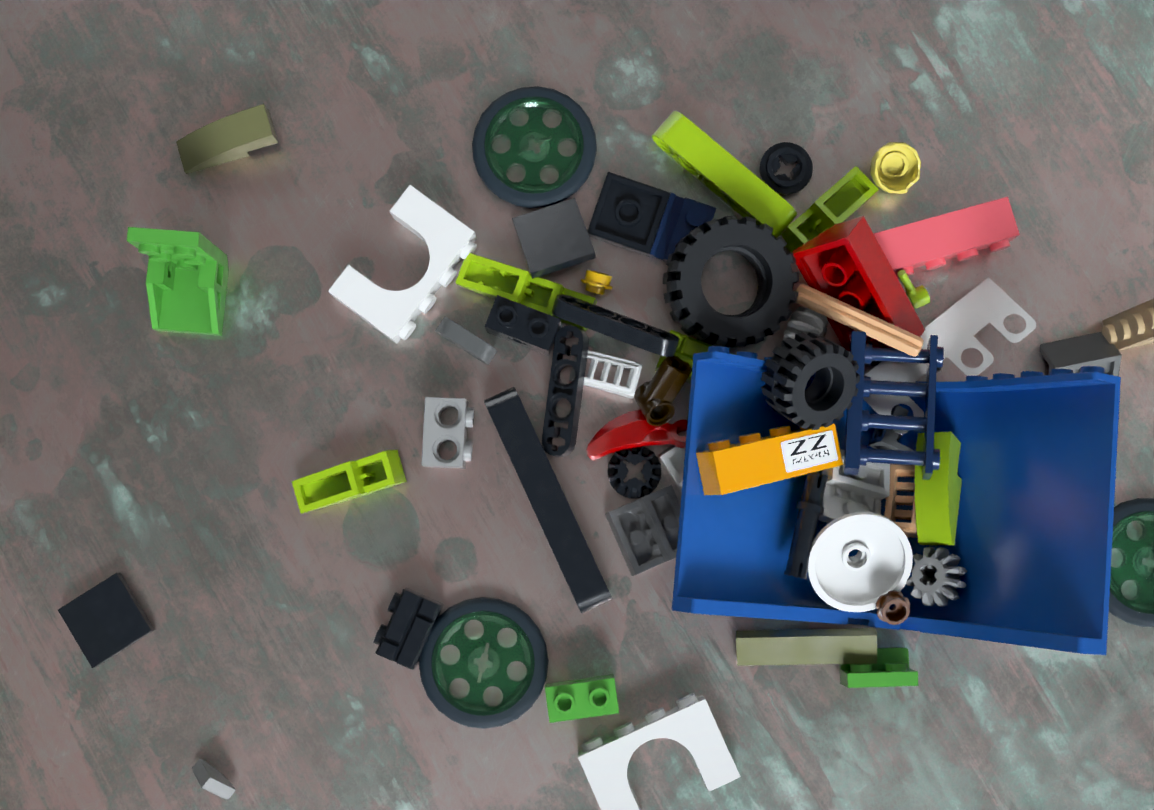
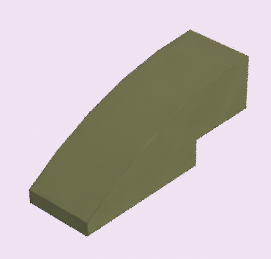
M264 104L207 124L176 141L184 172L189 174L250 156L249 151L276 144L278 139L270 112Z

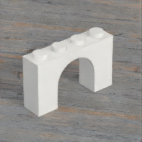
M411 185L408 186L394 204L390 213L396 221L427 244L430 260L423 278L408 289L391 291L377 286L348 264L328 290L335 299L396 344L401 338L406 340L416 328L414 323L421 312L426 314L432 308L437 299L434 296L442 285L447 287L457 273L455 267L461 259H466L469 253L473 254L477 247V244L474 243L477 238L473 230Z
M695 693L689 694L677 700V707L665 712L664 708L656 709L644 716L645 722L633 726L632 722L626 723L614 729V736L602 741L599 736L581 745L583 750L578 752V759L601 810H641L627 779L628 763L632 754L640 745L656 738L675 740L690 751L708 791H712L741 777L703 695L696 697Z

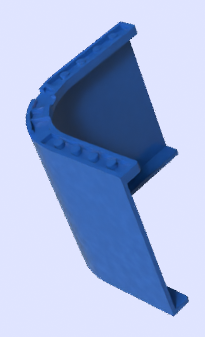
M709 346L708 352L693 354L672 611L843 625H864L894 630H913L922 633L1080 654L1106 655L1121 377L1105 374V368L1083 366L1080 367V373H1073V370L1050 369V375H1044V373L1037 371H1022L1021 376L1017 378L1013 374L996 373L993 374V379L988 380V377L966 376V381L936 382L934 432L951 431L961 442L957 475L962 479L955 545H920L918 538H907L912 549V555L916 553L923 555L924 548L932 547L935 550L942 547L948 549L950 555H958L961 558L958 566L964 567L967 570L964 575L960 576V581L965 582L967 586L965 588L957 587L956 591L960 599L951 600L948 598V605L942 607L936 603L933 606L924 605L922 598L917 599L911 595L914 586L905 584L900 592L910 602L909 616L903 623L891 625L878 618L876 614L877 608L865 612H848L827 604L814 590L809 580L808 572L806 575L807 579L784 574L799 511L796 509V503L801 501L806 474L724 495H704L696 453L709 450L708 443L729 440L730 445L740 443L739 436L760 432L762 438L770 436L769 429L790 426L792 431L800 429V427L773 410L765 401L767 396L762 393L761 388L765 382L761 378L762 372H766L768 368L765 366L767 359H772V357H764V360L757 359L758 354L754 352H737L736 355L729 354L730 348L722 346ZM816 372L808 380L805 389L812 383ZM916 381L915 383H926V381ZM909 396L923 410L925 415V397ZM863 399V407H862V410H869V414H877V415H879V414ZM898 404L909 410L907 416L914 417L913 410L908 405ZM847 408L843 411L844 416L840 420L834 419L832 421V424L835 423L839 447L842 450H845ZM875 428L861 431V444L867 445V448H872L868 444ZM909 430L896 441L916 451L918 433H924V431ZM823 470L816 471V472H817V473H820V475H821ZM898 477L897 482L915 483V477ZM897 491V495L914 496V492ZM886 498L881 500L882 516L885 514ZM896 505V509L913 510V506ZM896 519V522L911 523V520ZM818 520L815 537L828 524L827 522ZM858 549L850 551L848 556H855L858 553ZM891 604L889 608H893L895 604Z

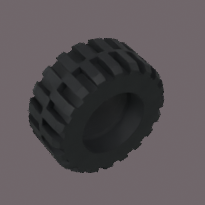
M725 216L721 219L708 221L691 230L688 235L681 238L675 245V251L669 255L666 262L668 270L663 274L662 284H666L667 293L663 294L665 304L670 303L672 311L669 314L674 322L679 321L682 325L681 330L688 336L693 335L697 340L709 345L727 348L757 344L764 341V337L775 334L780 329L779 324L781 321H787L792 311L789 309L791 303H796L799 293L793 291L794 283L799 282V272H793L791 264L795 263L796 260L793 252L789 254L785 252L783 247L787 245V242L783 237L778 236L775 238L771 234L773 232L772 227L765 223L757 225L756 219L750 217L737 219L736 216ZM734 251L741 254L751 263L756 272L758 280L757 295L751 307L743 313L737 315L719 313L712 308L703 294L701 285L703 268L705 263L719 252Z

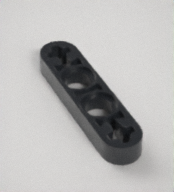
M557 295L555 298L552 313L561 319L665 357H673L675 355L679 337L670 332L572 296Z
M572 325L561 328L555 337L542 433L544 451L555 457H566L571 454L576 445L589 347V338L586 332ZM573 335L579 339V342L570 347L566 345L565 341L566 338H572ZM563 354L575 356L577 361L563 359ZM571 365L575 370V378L571 383L564 384L560 379V372L565 366ZM561 399H567L571 404V410L566 417L561 418L556 413V404ZM554 421L563 424L568 423V428L561 427L560 430V427L554 426ZM560 434V437L565 439V445L557 447V445L552 444L553 438H558Z

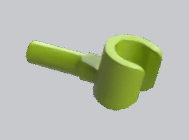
M900 270L897 275L905 287V293L912 306L917 309L929 304L930 297L926 288L923 285L914 287L906 271Z

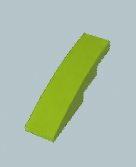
M469 253L466 259L463 260L455 282L461 287L489 298L496 299V296L499 295L556 318L559 317L553 315L552 309L557 295L572 296L594 305L597 303L595 297L566 289L562 284L540 277L532 279L528 271ZM561 319L562 324L572 325L587 331L585 327Z

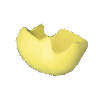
M889 142L880 147L872 157L870 174L874 183L883 191L903 194L908 192V189L919 180L921 160L917 151L907 143Z

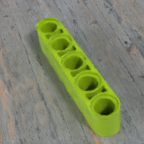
M673 111L652 135V139L658 147L741 217H750L756 219L757 225L765 223L772 227L773 232L771 234L775 238L780 236L797 216V212L792 205L680 112Z

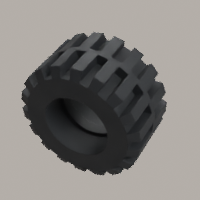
M802 332L797 333L794 339L788 337L783 340L781 348L775 347L772 351L774 356L772 359H767L765 366L768 368L766 372H762L761 378L765 382L761 388L762 393L767 396L765 399L767 404L773 410L804 429L809 427L812 430H818L821 425L825 428L832 425L834 419L840 420L844 416L843 411L846 408L849 410L852 406L851 400L853 396H857L859 390L856 388V384L860 382V374L856 373L859 366L857 361L853 360L854 356L840 345L812 332H808L807 335ZM816 372L812 383L805 389L808 380Z

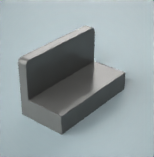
M1102 332L1040 345V353L1049 364V375L1050 369L1073 370V373H1080V367L1097 366L1105 368V374L1119 377L1122 354L1114 344H1109L1102 335Z

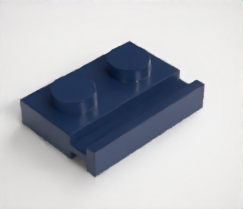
M671 193L649 257L667 262L669 255L675 251V245L679 240L696 227L713 220L717 208Z

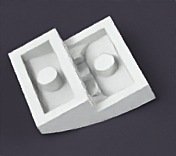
M840 449L843 465L822 471V474L829 477L822 501V507L825 508L824 513L819 515L818 520L830 523L840 516L854 512H871L881 515V500L890 495V464L866 462V466L860 465L858 475L844 474L845 450Z

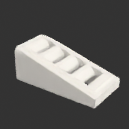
M588 350L587 359H591L587 377H584V385L633 399L643 364ZM598 362L604 363L600 380L593 379ZM611 365L617 367L613 384L606 382ZM573 367L570 373L569 381H573L575 378V370ZM624 369L630 371L626 387L619 385Z

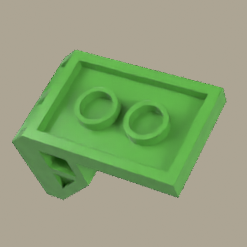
M128 227L127 242L138 248L139 253L149 256L146 288L152 329L156 331L222 336L229 275L227 254L200 232Z

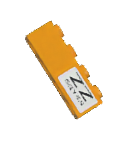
M835 423L826 428L821 425L818 430L800 427V429L791 431L790 426L769 429L770 436L761 438L760 432L739 436L740 443L730 445L729 440L708 443L709 450L696 453L704 495H724L843 465Z

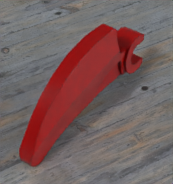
M640 409L627 412L605 424L595 434L586 449L588 458L596 460L623 449L649 445L671 444L679 448H685L686 436H679L678 433L687 431L688 420L681 419L673 424L665 423L660 426H652L647 422Z

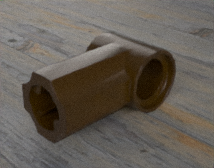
M678 356L666 357L652 380L639 386L634 394L635 401L645 419L652 426L663 425L672 419L675 414V407L672 403L692 372L689 363L683 361Z

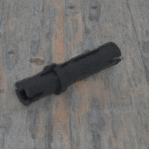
M817 472L806 474L801 501L796 503V509L799 511L787 566L784 571L785 575L807 579L809 556L815 538L819 515H823L825 509L822 507V501L829 477L825 474L820 475Z

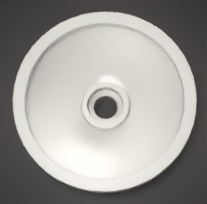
M871 512L846 514L828 523L813 540L807 570L808 577L818 596L832 607L848 612L870 611L876 609V602L881 595H885L893 590L900 592L903 589L912 569V549L904 532L889 518ZM858 549V553L855 556H848L850 551Z

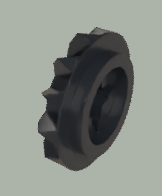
M782 142L771 146L764 153L759 171L764 183L775 192L786 196L799 193L809 183L813 173V164L809 154L801 146L790 142ZM780 161L786 166L797 163L790 172L791 178L787 177L786 174L775 176L781 167Z
M644 446L616 451L610 459L607 471L608 479L613 489L620 495L632 499L642 498L652 493L658 486L661 479V464L655 453ZM624 460L634 466L643 460L646 462L640 471L646 481L645 483L636 477L631 480L629 479L626 483L623 481L629 472L626 467L627 465L623 462Z

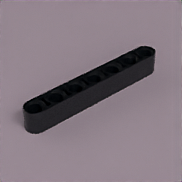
M515 387L484 400L581 614L612 600L606 583Z

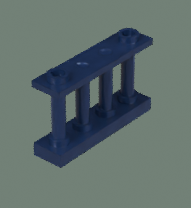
M852 331L850 353L854 356L853 360L858 363L859 369L856 373L860 374V382L856 384V388L859 389L857 396H853L851 400L853 404L849 410L847 409L844 474L858 475L860 465L866 466V462L922 466V480H929L933 470H939L940 449H934L936 373L937 367H943L944 347H938V335H930L927 349H921L919 354L913 357L895 348L872 347V343H866V332ZM871 361L927 363L926 383L871 380V377L864 376L865 364H871ZM870 394L925 397L924 417L869 414V410H862L863 397L869 398ZM868 428L924 431L923 452L867 448V445L861 444V431H868Z

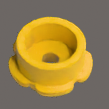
M586 269L584 279L581 278L580 280L586 284V291L604 295L605 289L611 290L613 288L610 285L612 276L598 271Z

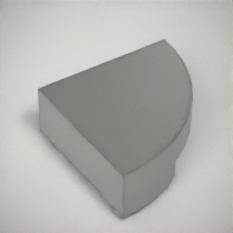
M199 758L192 767L201 788L223 799H229L236 791L222 773Z

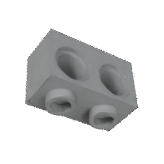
M425 397L422 466L466 469V461H472L473 443L472 441H467V427L473 428L474 407H468L469 402L467 399ZM447 408H455L458 411V420L453 425H444L441 421V414ZM452 441L457 446L456 455L448 460L442 459L439 454L440 446L444 442Z

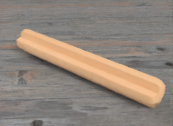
M800 284L796 289L799 292L796 303L856 331L866 332L867 336L910 356L916 357L922 349L924 340L917 335L805 284Z

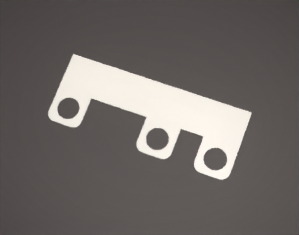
M988 277L925 327V331L921 335V338L924 340L922 349H927L930 335H938V347H944V359L948 357L966 376H978L993 363L994 357L973 335L990 323L1008 341L1017 343L1035 330L1036 322ZM1011 314L1020 315L1026 322V328L1018 334L1010 333L1004 327V319ZM968 348L979 350L983 355V363L977 368L965 366L961 361L962 352ZM882 361L864 376L871 377V380L915 383L926 374L927 363ZM870 394L869 398L863 397L879 415H891V410L894 406L905 404L913 410L914 417H924L923 410L909 396ZM894 430V431H895L896 433H899V434H905V433H907L909 430Z

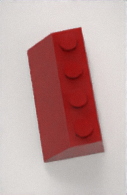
M864 216L835 224L793 251L795 263L809 287L919 337L925 331L923 324ZM827 317L843 348L850 352L852 331L856 330ZM866 335V343H872V347L893 348Z

